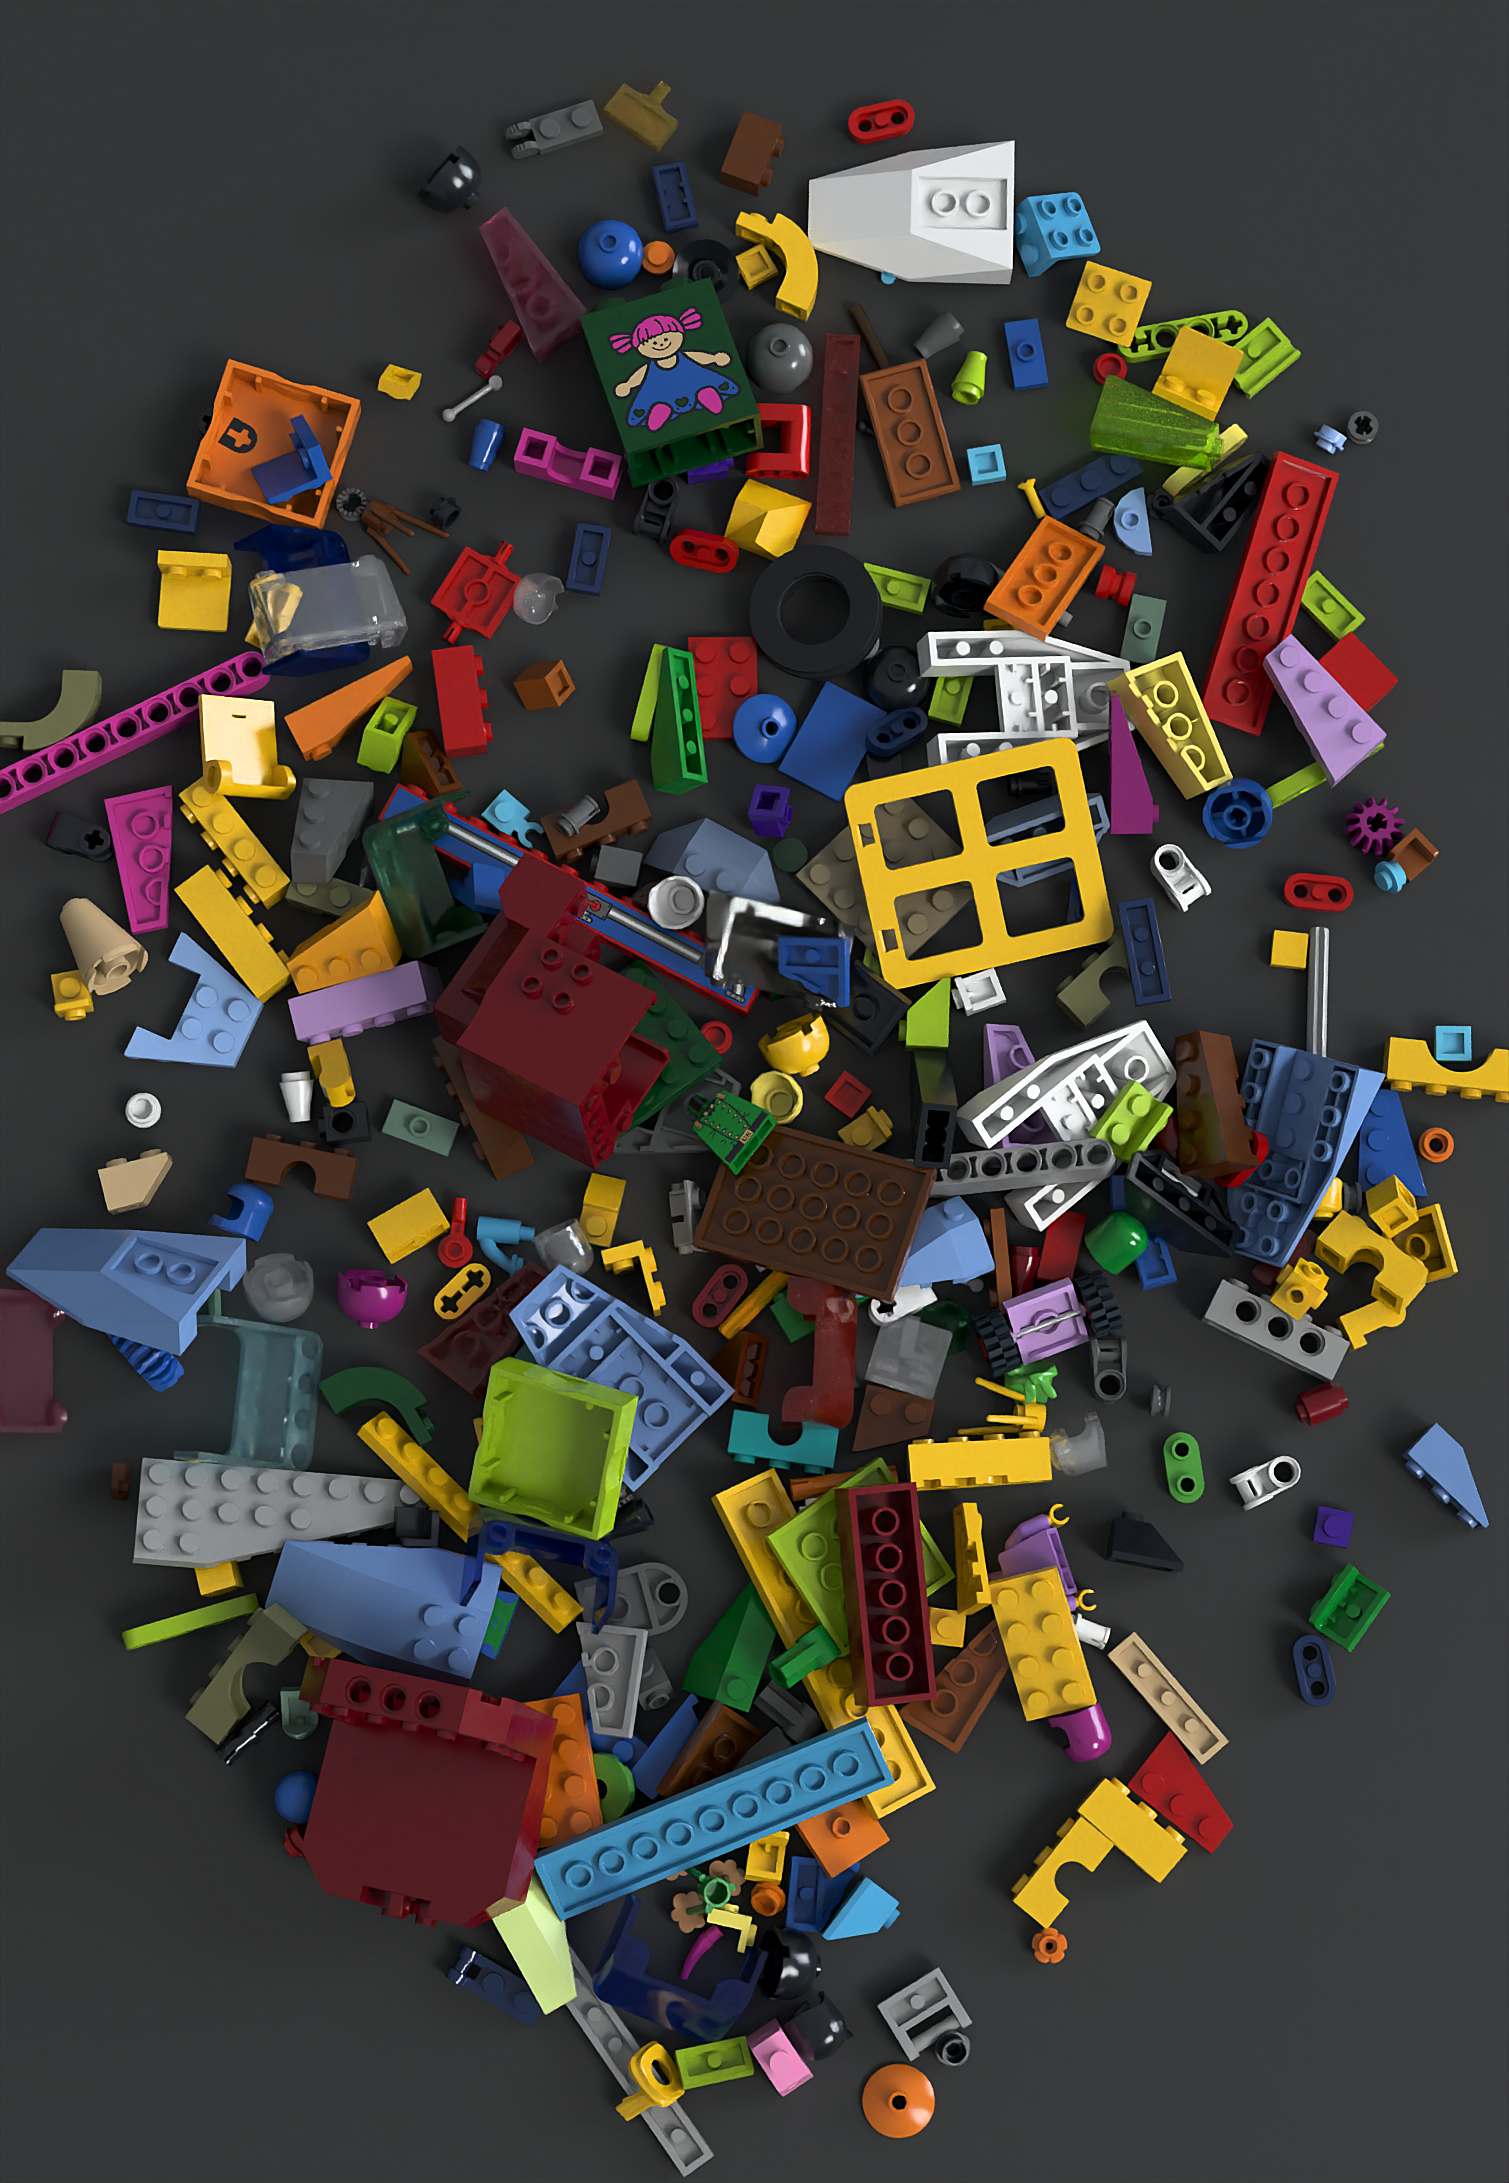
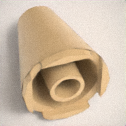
M74 898L63 906L60 920L84 985L89 992L92 993V990H95L97 995L114 992L132 981L129 975L135 969L139 973L144 969L148 961V953L145 948L89 899Z

